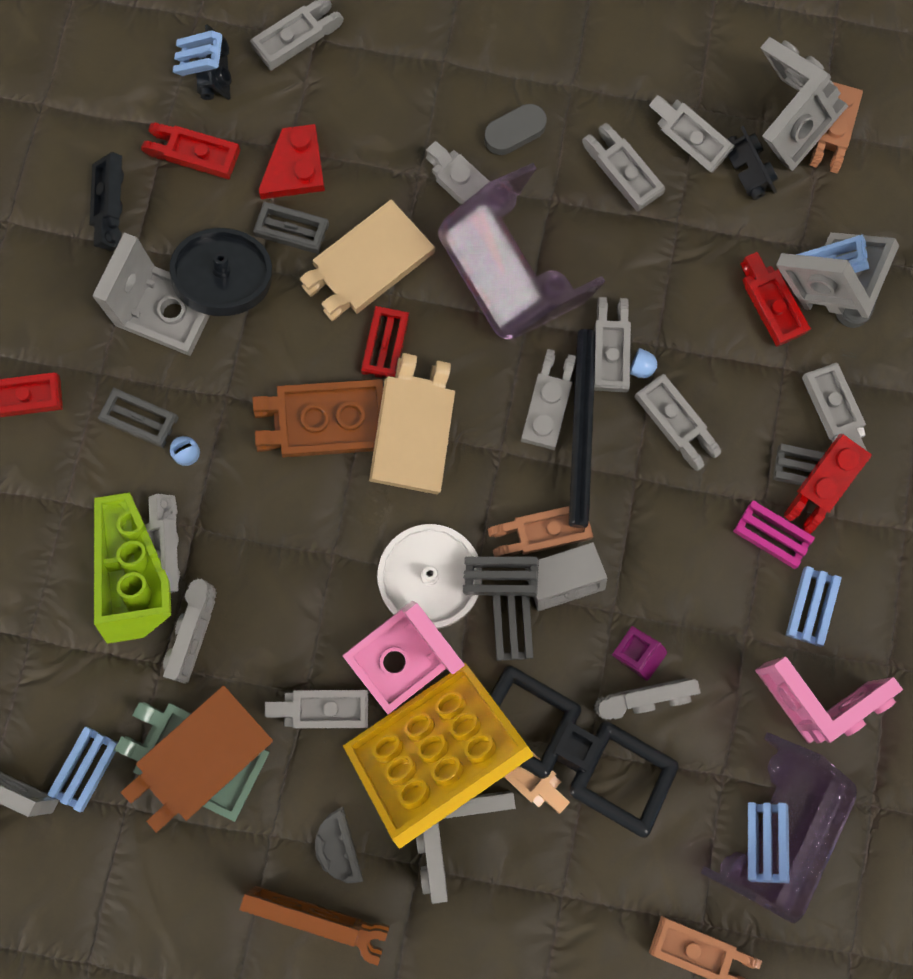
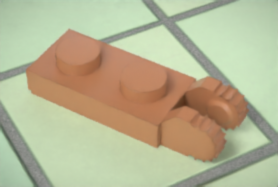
M833 82L834 86L841 93L838 98L847 103L848 107L816 143L809 165L817 168L823 159L824 149L834 152L830 162V172L838 173L849 146L863 90Z
M569 506L518 517L512 522L488 528L489 537H501L517 531L520 542L497 547L493 550L494 557H509L519 553L525 555L593 539L590 522L586 528L570 527Z
M664 916L660 918L649 950L650 955L707 979H746L742 976L728 973L733 959L752 969H760L762 960L737 950V947Z

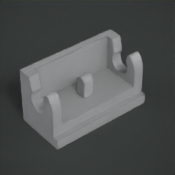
M594 542L539 559L537 596H533L538 612L606 589L607 575Z

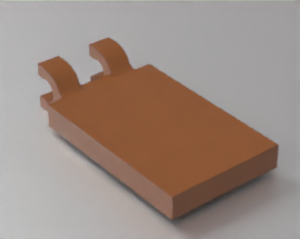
M383 380L277 386L278 396L252 397L255 418L274 415L275 431H255L257 452L281 448L282 458L374 451L383 394Z
M223 685L136 763L143 773L120 793L131 804L148 789L152 791L164 805L146 821L157 833L178 813L187 821L274 740Z
M258 886L244 894L239 909L240 911L354 947L356 945L363 959L377 966L383 949L373 946L371 940L386 941L390 928L389 925L382 923L369 924L362 919Z

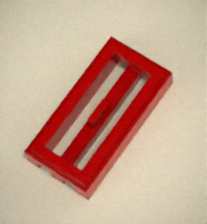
M375 306L361 368L362 374H374L375 377L382 378V376L396 378L397 362L401 358L410 317L409 312ZM387 316L377 366H373L371 362L381 317ZM397 318L400 319L390 369L384 368L394 321Z

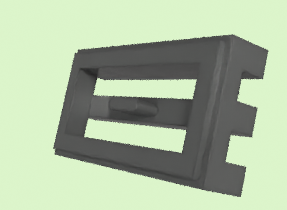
M264 201L253 233L255 237L319 254L321 243L325 238V231L329 227V221L322 217ZM267 215H275L299 223L314 226L318 229L317 231L310 230L307 228L297 226L296 224L268 218ZM263 226H267V227H270V228L278 229V230H281V231H285V232H288V233H292V234H295V235H299V236H302V237H306V238H309V239H313V241L308 240V239H304V238H301V237H297V236H294V235L286 234V233H283V232H279V231H276V230H272V229H269V228H265V227H263Z
M113 387L98 419L105 424L164 449L167 443L165 440L167 436L171 435L173 431L172 426L174 423H177L179 417L177 414ZM117 399L166 420L164 424H160L116 405L115 402ZM111 411L159 431L158 436L109 416Z
M780 444L777 450L773 480L801 486L807 477L783 472V467L811 473L816 465L787 459L785 455L819 462L825 453Z
M465 557L466 571H464L463 577L465 579V585H463V593L465 595L537 596L539 560L537 557ZM474 568H530V571H474ZM474 580H530V585H473Z
M492 596L496 661L533 659L529 596H521L525 652H518L515 596H507L511 653H504L500 596Z

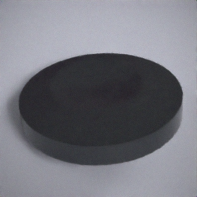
M211 228L190 235L174 250L170 260L171 283L179 299L193 310L211 316H232L252 309L265 298L272 282V263L265 247L249 234L230 228Z

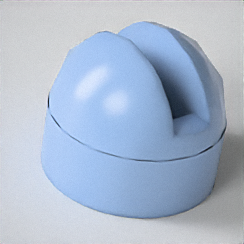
M639 348L630 366V375L645 379L652 376L657 369V360L652 353Z
M181 436L172 441L170 455L177 464L189 466L198 460L200 448L191 437ZM188 443L191 444L190 447L181 450L177 454L175 453L177 449L185 446Z

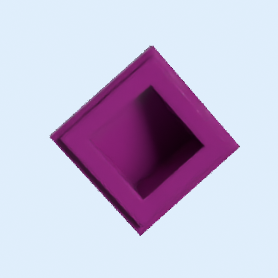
M631 626L612 653V656L638 676L648 681L665 658L667 651L661 642Z

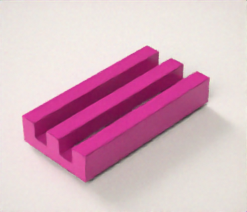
M754 500L749 503L733 530L737 535L793 569L799 567L802 557L806 555L809 545L815 539L814 536ZM754 513L758 515L762 519L766 520L767 522L771 523L772 525L776 526L777 528L781 529L782 531L801 541V544L795 542L794 540L775 530L771 526L752 516V514ZM747 523L796 553L794 556L788 554L747 529L745 525Z

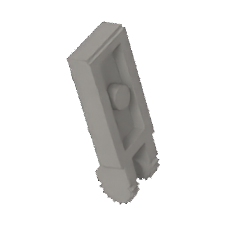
M315 0L306 7L303 5L250 40L251 46L268 69L272 71L323 38L324 35H329L334 30H337V28H340L344 18L336 11L317 22L316 20L331 10L332 3L330 0Z
M604 123L598 128L601 138L609 147L607 150L591 134L582 139L583 146L589 155L596 160L599 167L637 212L664 194L665 186L626 139H622L610 125Z
M598 298L597 319L594 327V391H629L631 322H628L629 305L627 298H620L617 305L618 321H607V298Z
M547 349L541 374L538 373L521 442L555 450L572 385L570 378L576 356L568 354V358L565 359L563 366V377L559 379L549 376L550 369L553 367L555 360V351Z
M662 374L635 394L634 398L676 450L681 451L683 458L694 470L699 471L705 465L701 456L689 443L696 437L699 444L711 457L716 458L721 454L722 451L719 445L706 430L708 428L665 374Z
M202 578L193 579V582H190L188 586L189 589L186 590L184 597L188 606L185 613H182L177 620L175 628L177 637L174 646L167 651L163 661V669L165 670L163 677L183 684L189 683L215 604L214 599L217 598L214 586Z
M687 677L609 694L605 697L601 696V698L595 701L594 710L602 719H619L623 717L627 709L633 708L634 714L655 710L654 703L669 701L670 706L692 702L690 696L700 694L701 692L698 680Z

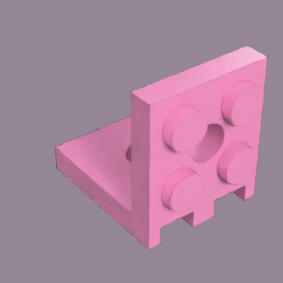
M414 601L408 603L342 655L387 715L445 669L453 675L465 666L422 608ZM391 651H398L405 658V664L398 672H390L384 667V657Z
M786 656L768 661L755 670L808 744L814 740L816 743H822L825 740L831 743L843 733L846 736L856 733L866 725L863 720L873 711L876 714H880L896 703L893 697L903 690L894 677L868 681L826 711Z

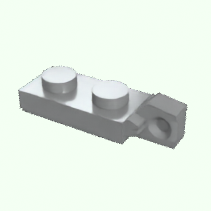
M657 95L649 106L662 117L657 123L662 128L661 130L711 173L718 168L735 147L685 103H681L678 99L671 105L661 96Z
M436 141L426 149V159L434 166L432 173L436 176V182L471 215L485 211L489 221L507 204L508 198L461 154L459 155L454 150L448 153Z
M834 363L805 373L802 380L832 443L839 434H844L866 450L861 439L866 436L864 430L866 423L839 364Z
M155 494L149 496V523L145 524V527L161 561L162 569L165 570L168 576L171 593L179 591L178 582L180 579L177 560L179 537L176 532V514L178 513L176 499L174 495Z
M293 690V693H285V702H265V717L284 718V727H293V729L368 728V690Z

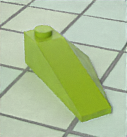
M130 492L94 498V625L107 644L144 638L171 616L170 581L165 570L162 569L161 561L158 558V554Z

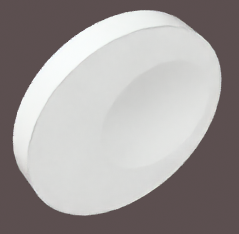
M418 525L401 532L388 544L378 566V586L385 605L394 615L408 603L414 601L418 603L437 629L458 622L472 609L479 596L465 595L463 593V585H465L463 577L464 571H466L465 557H478L474 547L463 535L442 525ZM474 568V571H482V568ZM474 580L473 585L482 584V580Z

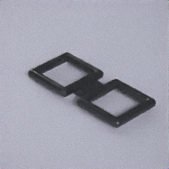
M514 666L505 667L490 693V696L499 708L514 683L564 712L541 759L531 757L521 764L520 767L541 779L549 777L556 761L576 771V775L569 787L571 797L639 837H648L679 769L678 762L609 721L602 722L595 735L576 725L581 714V706ZM609 739L662 769L640 819L586 788Z

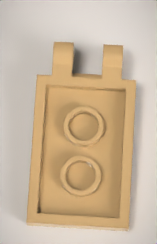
M391 199L315 257L313 265L316 269L306 272L300 278V281L303 283L301 287L311 297L323 286L328 285L335 295H331L323 301L322 306L325 308L323 312L331 321L336 320L350 307L358 314L435 253V246Z
M403 353L402 358H399L397 362L396 378L387 376L384 381L369 481L439 494L442 487L455 396L454 390L445 389L451 363L437 360L436 366L432 365L430 380L413 376L417 356Z

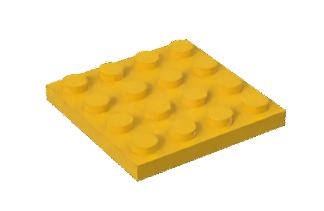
M466 663L453 675L449 673L343 745L388 833L399 849L534 756L526 742Z

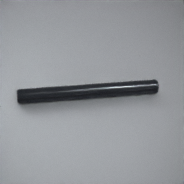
M580 329L577 335L569 525L573 528H586L589 523L595 381V331L593 329Z

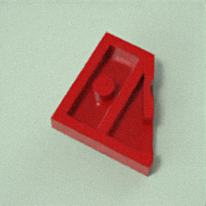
M316 125L282 128L259 187L261 200L325 191Z

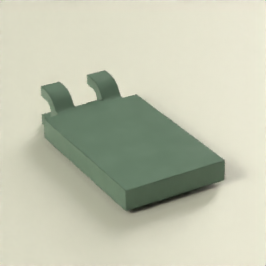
M139 702L132 716L153 725L143 744L128 736H121L114 751L139 761L192 713L172 703H169L165 712H162L145 702ZM263 750L203 807L235 822L270 751ZM136 765L133 772L141 775L143 772Z

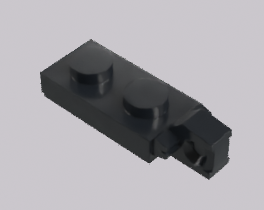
M110 152L92 164L89 225L94 227V246L111 252L116 249L122 235L118 226L123 209L120 198L121 184L124 179L122 155Z

